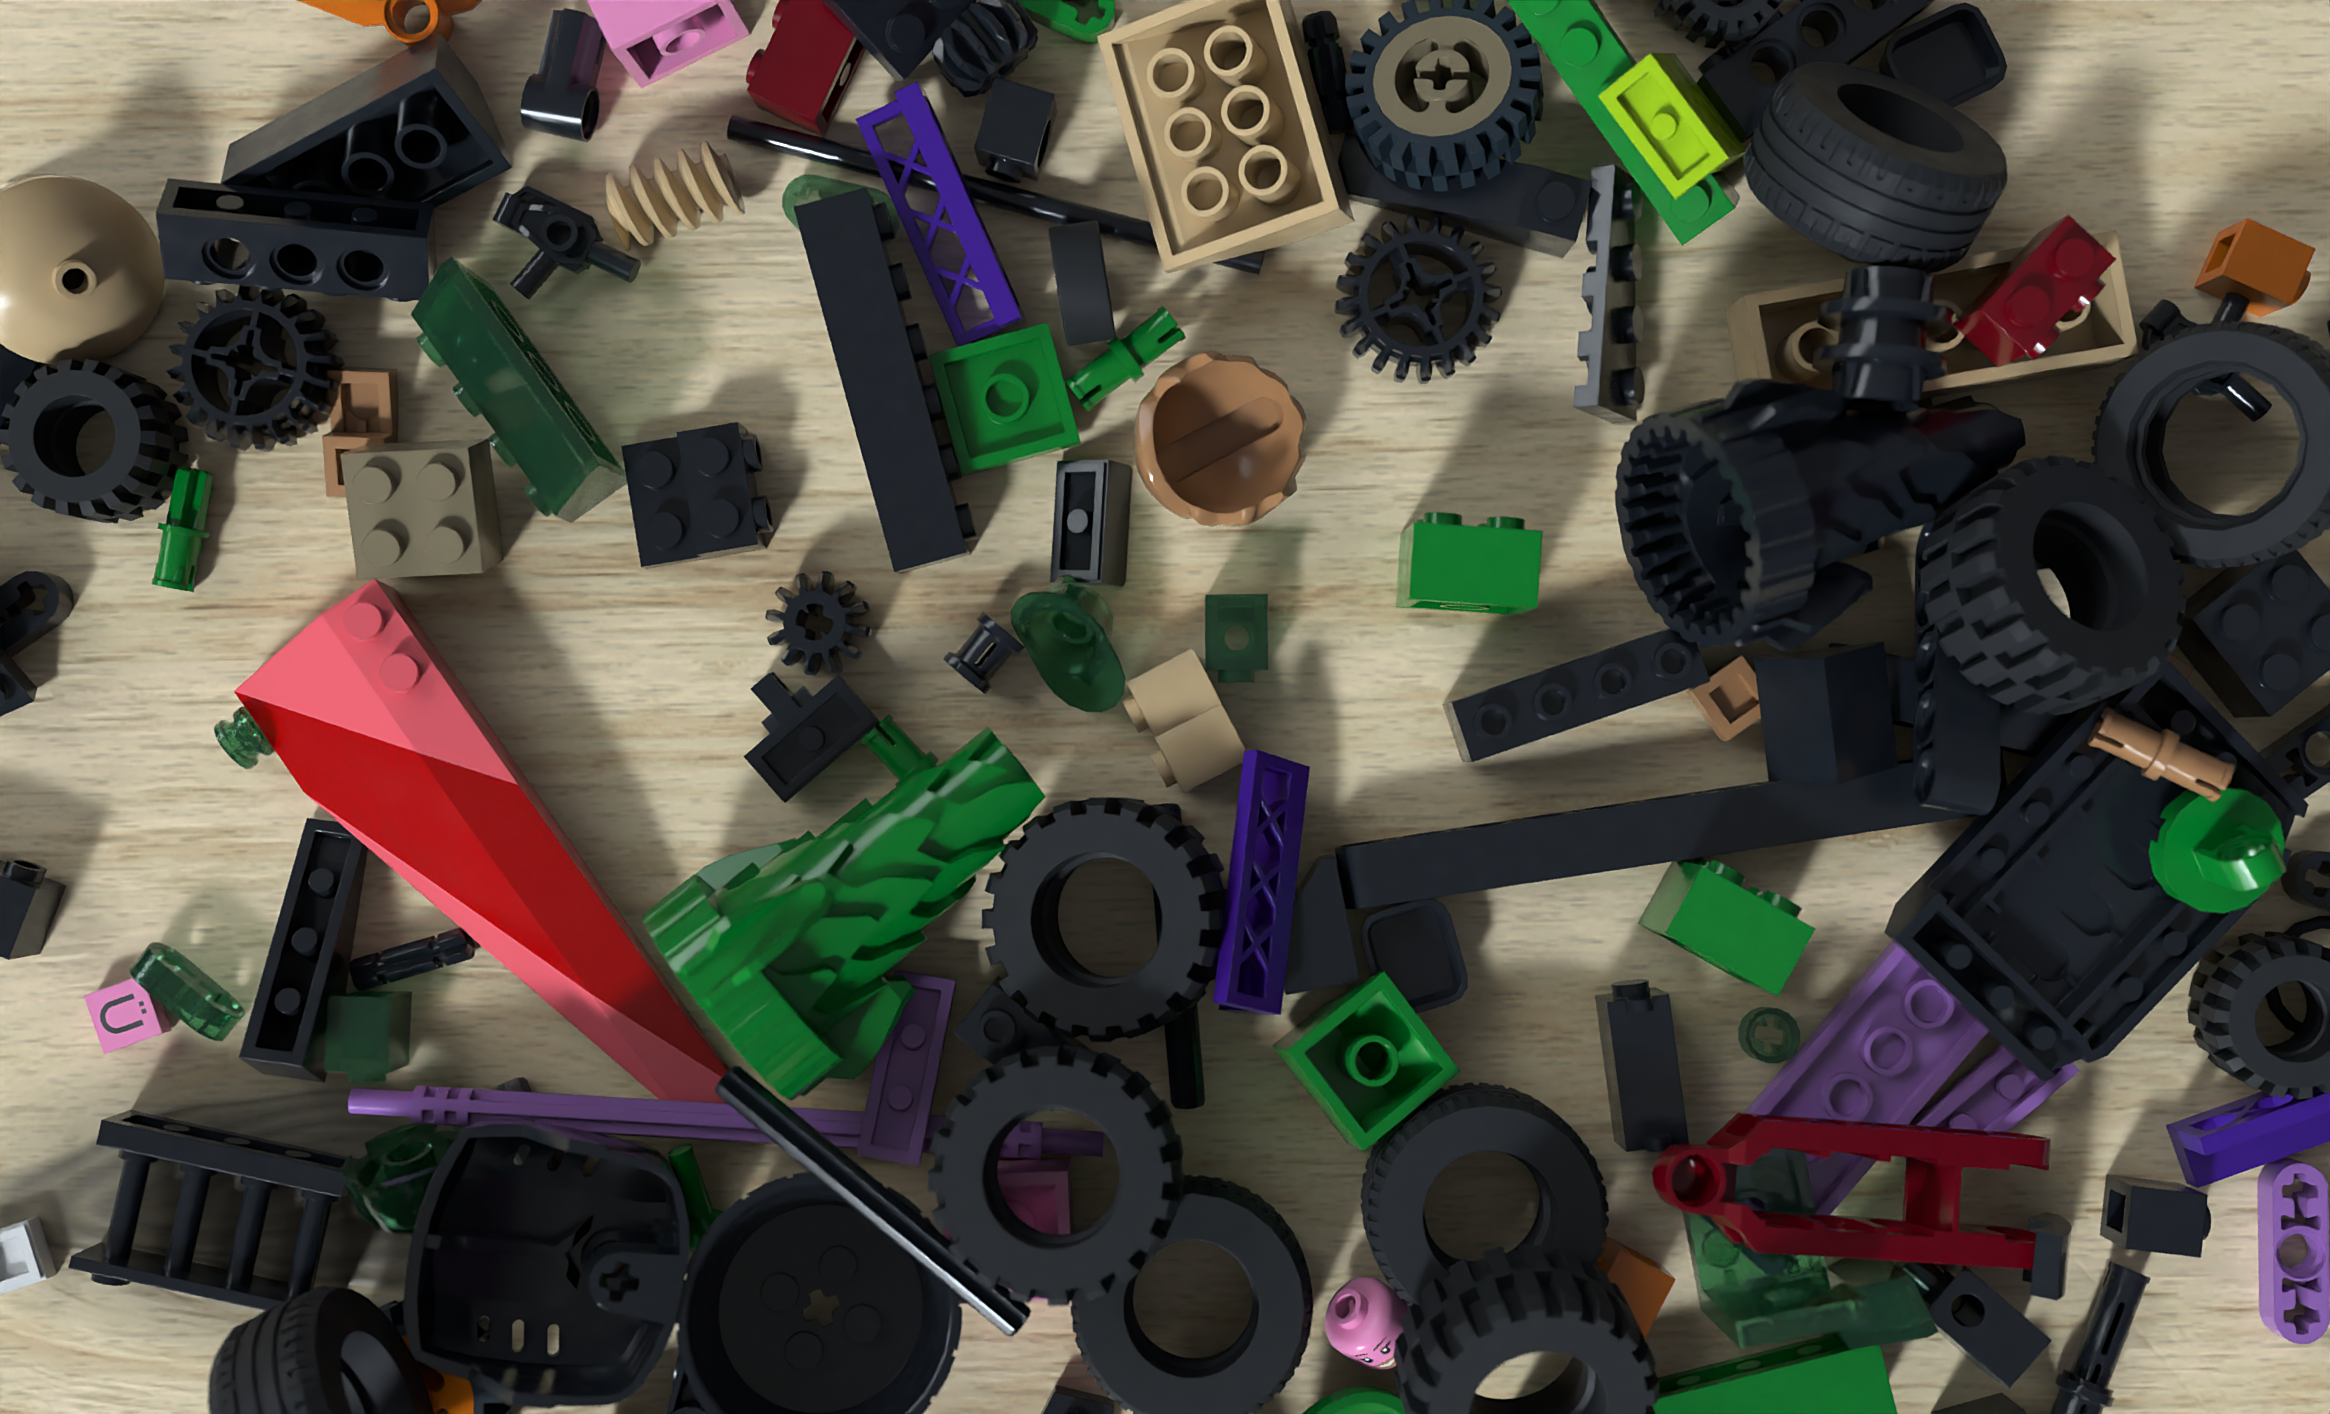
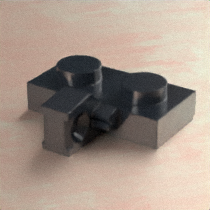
M769 672L751 690L771 712L761 722L770 734L743 757L779 798L786 803L876 726L880 720L841 675H837L813 696L805 686H802L793 694L774 672Z

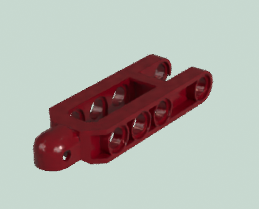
M1738 1112L1706 1142V1145L1684 1143L1672 1145L1665 1149L1656 1158L1651 1174L1656 1192L1668 1205L1692 1214L1709 1215L1729 1241L1744 1243V1246L1751 1248L1757 1253L2033 1269L2036 1231L2006 1226L1959 1223L1962 1167L2010 1170V1164L2049 1171L2051 1139L2003 1131ZM1770 1148L1794 1150L1825 1158H1831V1152H1839L1883 1162H1891V1156L1905 1157L1903 1218L1901 1220L1751 1210L1748 1205L1735 1200L1737 1164L1751 1166L1764 1153L1770 1154Z

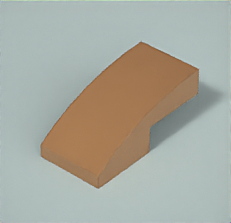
M341 367L327 370V377L339 383L337 391L328 390L329 404L333 407L330 414L331 432L322 436L327 497H346L341 453L363 445L397 443V369Z

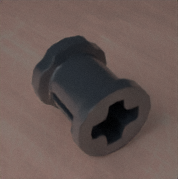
M982 612L977 618L979 622L978 628L957 653L949 652L943 659L966 680L986 694L991 689L989 680L1012 653L1020 654L1025 647ZM993 643V645L988 649V651H987V652L982 656V658L975 664V662H976V661L979 659V657L985 652V650L990 646V644Z

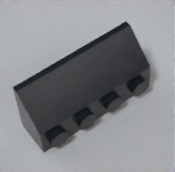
M437 32L229 144L221 183L433 203L434 208L511 169L513 161L477 81L440 32Z

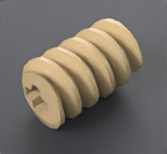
M707 141L700 143V162L694 164L683 149L677 150V170L672 172L660 157L653 158V178L650 179L645 177L636 164L629 166L630 185L626 187L620 183L612 172L606 173L605 197L616 232L627 252L631 249V233L644 246L651 245L654 242V224L663 236L669 239L677 234V217L691 231L698 229L701 222V209L714 223L721 222L724 219V201L738 216L745 214L741 191L726 154L718 156Z

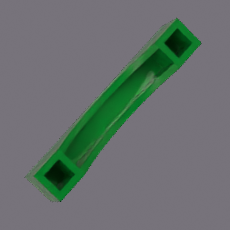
M1507 0L1682 246L1736 208L1740 195L1722 170L1710 173L1680 198L1675 199L1600 100L1598 95L1633 68L1637 62L1607 21L1595 0Z

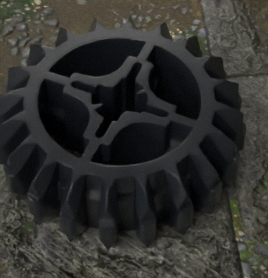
M1415 215L1407 216L1403 235H1400L1396 225L1391 221L1384 222L1380 229L1383 243L1369 233L1365 234L1361 238L1360 246L1366 256L1349 252L1344 262L1346 267L1355 275H1339L1336 281L1337 289L1352 296L1337 300L1334 305L1335 313L1339 315H1354L1355 317L1341 326V336L1343 338H1350L1357 334L1362 335L1363 339L1356 344L1352 354L1359 359L1365 356L1371 349L1374 350L1378 356L1372 364L1371 371L1379 374L1384 369L1387 361L1396 363L1394 371L1395 382H1404L1409 372V366H1415L1419 383L1427 384L1431 380L1433 363H1435L1443 378L1448 379L1452 377L1455 373V363L1452 356L1461 364L1470 366L1476 359L1474 349L1470 344L1485 348L1492 339L1489 332L1481 325H1496L1500 319L1501 313L1495 308L1485 305V303L1498 300L1502 295V288L1494 284L1482 283L1489 279L1497 270L1495 263L1485 262L1478 266L1475 264L1474 260L1480 255L1484 246L1482 242L1476 241L1466 250L1459 245L1465 233V229L1462 226H1456L1449 238L1439 235L1442 228V219L1439 217H1433L1427 231L1420 232L1417 217ZM1409 255H1422L1436 259L1446 265L1451 271L1441 275L1429 274L1421 268L1416 257L1410 258ZM1391 261L1395 270L1392 278L1395 283L1396 293L1384 299L1382 305L1370 309L1368 297L1370 279L1380 267ZM1412 288L1418 296L1426 294L1432 296L1436 294L1426 306V312H1422L1418 304L1409 306L1406 304L1399 305L1401 302H1405ZM1464 291L1466 313L1460 331L1450 339L1445 340L1441 331L1444 322L1441 317L1440 307L1444 303L1451 301L1454 295ZM1397 324L1406 325L1415 332L1419 341H1425L1427 346H1411L1401 343L1385 333L1380 326L1384 325L1387 328Z
M239 285L237 296L226 289L215 290L216 308L205 302L194 303L200 320L196 324L189 321L178 322L182 332L188 334L185 345L177 343L168 346L173 354L182 357V364L166 371L171 379L185 383L172 396L176 398L178 403L191 406L186 418L194 425L206 426L205 433L209 438L219 442L228 439L231 447L243 451L249 449L252 443L257 450L263 452L274 451L276 440L289 447L298 445L296 427L310 434L319 432L317 423L312 415L316 411L326 415L331 414L333 407L323 400L327 390L337 391L339 386L338 381L327 377V370L345 366L342 357L327 353L339 340L335 333L329 330H321L326 322L325 316L315 309L307 310V301L294 293L288 294L285 297L282 289L276 291L262 289L260 292L255 286ZM283 327L287 330L295 345L297 367L291 366L285 358L286 341L281 339ZM242 330L239 339L234 344L225 347L231 338ZM257 361L276 369L277 372L261 370L256 375L237 367V365L253 366ZM218 369L226 374L229 381L227 396L233 398L231 408L220 391ZM290 388L285 397L271 408L274 397L280 391Z

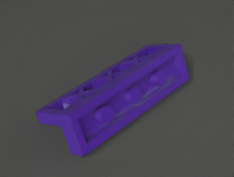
M918 82L895 91L896 101L857 118L856 121L957 347L974 343L1026 320V316L926 91ZM904 115L915 138L908 160L885 151L875 128ZM920 153L927 167L917 164ZM890 161L905 167L900 182ZM914 171L932 177L940 194V200L933 217L911 209L905 194ZM946 210L952 224L942 221ZM916 219L930 224L925 239ZM939 228L957 234L964 248L966 256L959 275L936 266L931 255V249ZM971 266L978 282L967 278ZM941 275L956 281L951 297ZM964 285L983 291L994 316V319L965 331L956 311Z
M1258 749L1246 750L1243 756L1224 909V928H1222L1213 1003L1219 1004V1010L1236 1014L1281 1015L1310 767Z
M2313 1087V1098L2297 1099L2287 1093L2284 1098H2280L2261 1091L2166 1125L2186 1183L2199 1188L2329 1142L2330 1093L2326 1094Z

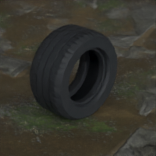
M2221 321L2211 324H2199L2196 327H2187L2178 333L2167 335L2163 341L2157 340L2150 345L2149 349L2143 350L2136 355L2137 359L2130 361L2125 366V371L2119 373L2114 379L2116 383L2114 386L2109 387L2106 393L2107 398L2102 401L2099 407L2101 410L2100 415L2096 416L2095 425H2097V429L2093 431L2092 440L2095 441L2094 446L2091 447L2092 455H2095V461L2092 464L2104 468V476L2107 478L2112 476L2120 477L2133 487L2130 494L2136 500L2147 501L2157 514L2153 517L2161 532L2168 531L2175 545L2170 550L2174 561L2180 560L2182 564H2194L2205 568L2210 566L2222 568L2250 565L2277 558L2302 548L2311 540L2321 536L2324 530L2330 529V350H2326L2319 342L2310 340L2308 336L2296 333L2293 330L2263 323ZM2230 372L2247 373L2272 385L2293 409L2301 437L2296 468L2281 492L2255 512L2240 516L2213 513L2189 501L2170 479L2163 455L2166 424L2180 400L2203 381Z

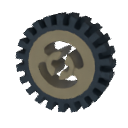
M1409 0L1401 4L1404 21L1398 23L1390 11H1388L1378 19L1382 36L1368 28L1360 38L1363 52L1353 50L1349 64L1352 74L1346 73L1345 88L1348 96L1346 100L1356 139L1361 150L1365 148L1368 161L1375 168L1383 164L1385 176L1395 182L1405 172L1408 187L1421 190L1425 177L1429 176L1432 177L1435 191H1448V176L1460 174L1462 189L1474 186L1476 183L1473 170L1482 167L1488 179L1493 178L1501 173L1499 157L1503 156L1513 164L1522 155L1520 140L1530 144L1536 134L1535 121H1541L1543 114L1542 98H1544L1536 42L1532 43L1531 34L1523 22L1517 26L1515 12L1504 6L1496 15L1494 0H1479L1474 10L1471 9L1469 0H1453L1452 8H1444L1442 0H1428L1430 10L1419 13L1415 0ZM1470 71L1476 73L1487 82L1484 92L1476 102ZM1413 83L1420 112L1413 111L1403 103L1404 97Z

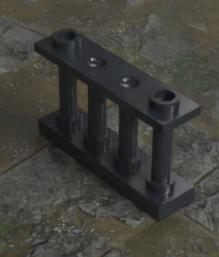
M134 1110L101 1120L96 1145L119 1149L118 1157L124 1160L106 1243L100 1242L72 1255L69 1269L92 1273L91 1280L103 1285L123 1286L134 1282L266 1311L289 1299L315 1289L314 1283L332 1202H337L340 1200V1197H344L364 1186L370 1161ZM159 1158L179 1162V1170L185 1173L167 1256L132 1249L150 1165L157 1162ZM219 1171L241 1176L240 1183L246 1186L227 1269L192 1262L211 1176L218 1175ZM280 1184L302 1189L301 1196L306 1199L288 1282L253 1275L271 1191L278 1188Z

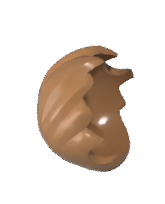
M1214 351L1202 352L1180 361L1163 372L1151 391L1141 401L1134 429V457L1137 470L1150 494L1167 510L1181 518L1194 519L1197 523L1210 527L1221 524L1226 526L1249 525L1264 517L1297 491L1295 477L1307 456L1300 445L1307 426V418L1299 401L1289 394L1288 386L1284 380L1275 373L1260 368L1253 357L1223 355Z

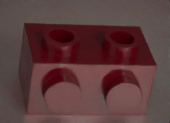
M2068 214L2038 232L1958 317L1953 325L1998 367L2024 355L2035 359L2060 336L2062 330L2055 324L2071 308L2075 313L2079 312L2103 290L2106 283L2099 277L2110 267L2116 258Z

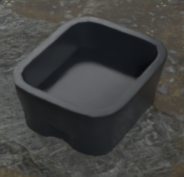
M1968 3L1952 5L1897 32L1888 40L1885 52L1878 64L1880 74L1918 88L1953 108L1993 89L2004 79L2007 69L2004 54L1986 18L1978 7Z
M1433 898L1415 900L1386 908L1367 916L1360 929L1361 943L1371 977L1380 971H1384L1416 1013L1449 1005L1462 998L1468 988V973L1451 915L1443 903Z

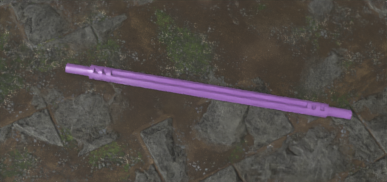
M417 1085L414 1091L352 1088L348 1099L349 1113L410 1117L411 1122L415 1124L469 1127L484 1120L534 1119L536 1123L573 1127L606 1135L776 1144L727 1103ZM789 1107L837 1148L857 1149L864 1111ZM930 1115L923 1153H934L930 1149L935 1131L943 1128L947 1116ZM1021 1121L1006 1138L999 1157L1040 1159L1041 1153L1102 1157L1104 1132L1042 1128L1043 1122Z

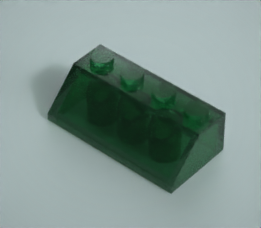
M453 257L442 263L411 312V316L423 331L422 334L416 337L419 345L438 367L441 368L445 364L449 367L459 383L452 387L455 395L470 414L474 417L482 414L494 430V433L488 437L489 442L507 465L513 467L518 464L530 480V483L524 487V490L537 509L546 517L553 513L555 517L573 523L626 485V472L492 285Z

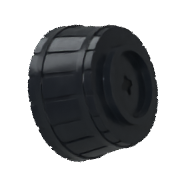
M811 1172L793 1174V1177L789 1179L785 1176L765 1183L747 1193L748 1197L744 1200L742 1198L737 1200L709 1227L711 1231L708 1235H703L689 1260L686 1271L687 1276L684 1280L676 1318V1324H679V1330L676 1331L678 1353L685 1374H689L690 1379L688 1383L698 1402L708 1414H923L932 1403L930 1401L933 1395L935 1397L938 1395L948 1378L955 1359L953 1352L958 1349L962 1330V1307L959 1306V1300H962L960 1296ZM888 1186L887 1189L936 1229L927 1216L924 1218L920 1214L922 1211L915 1204ZM818 1289H821L825 1297L836 1295L840 1304L839 1307L832 1311L833 1322L823 1327L817 1318L807 1321L803 1314V1309L811 1304L809 1294Z

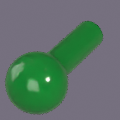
M683 1144L671 1149L668 1152V1157L684 1196L689 1216V1251L693 1253L703 1235L709 1234L711 1231L709 1227L723 1212L712 1208L692 1145Z

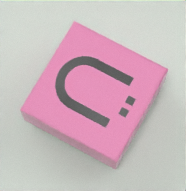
M152 973L140 975L84 995L104 1054L172 1031Z

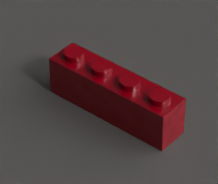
M779 0L772 19V27L775 31L766 50L760 48L756 51L748 66L746 83L749 86L747 91L758 108L824 138L866 48L822 0Z

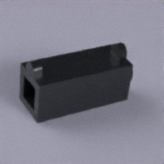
M1647 979L1614 982L1611 984L1612 993L1595 995L1614 1141L1626 1152L1639 1150L1661 1152L1672 1145L1689 1144L1669 994L1656 987L1649 988V980Z

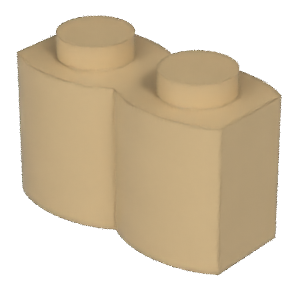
M1193 648L1126 682L1133 695L1123 699L1122 702L1138 733L1150 727L1161 749L1150 756L1167 788L1179 783L1183 793H1186L1243 763L1244 751L1246 749Z

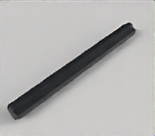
M735 1065L719 1080L715 1087V1092L719 1097L1005 1335L1012 1337L1022 1328L1031 1314L1029 1306L1022 1301L1011 1299V1291L997 1283L990 1289L977 1280L975 1277L979 1270L968 1259H965L961 1264L949 1250V1247L953 1244L744 1069Z

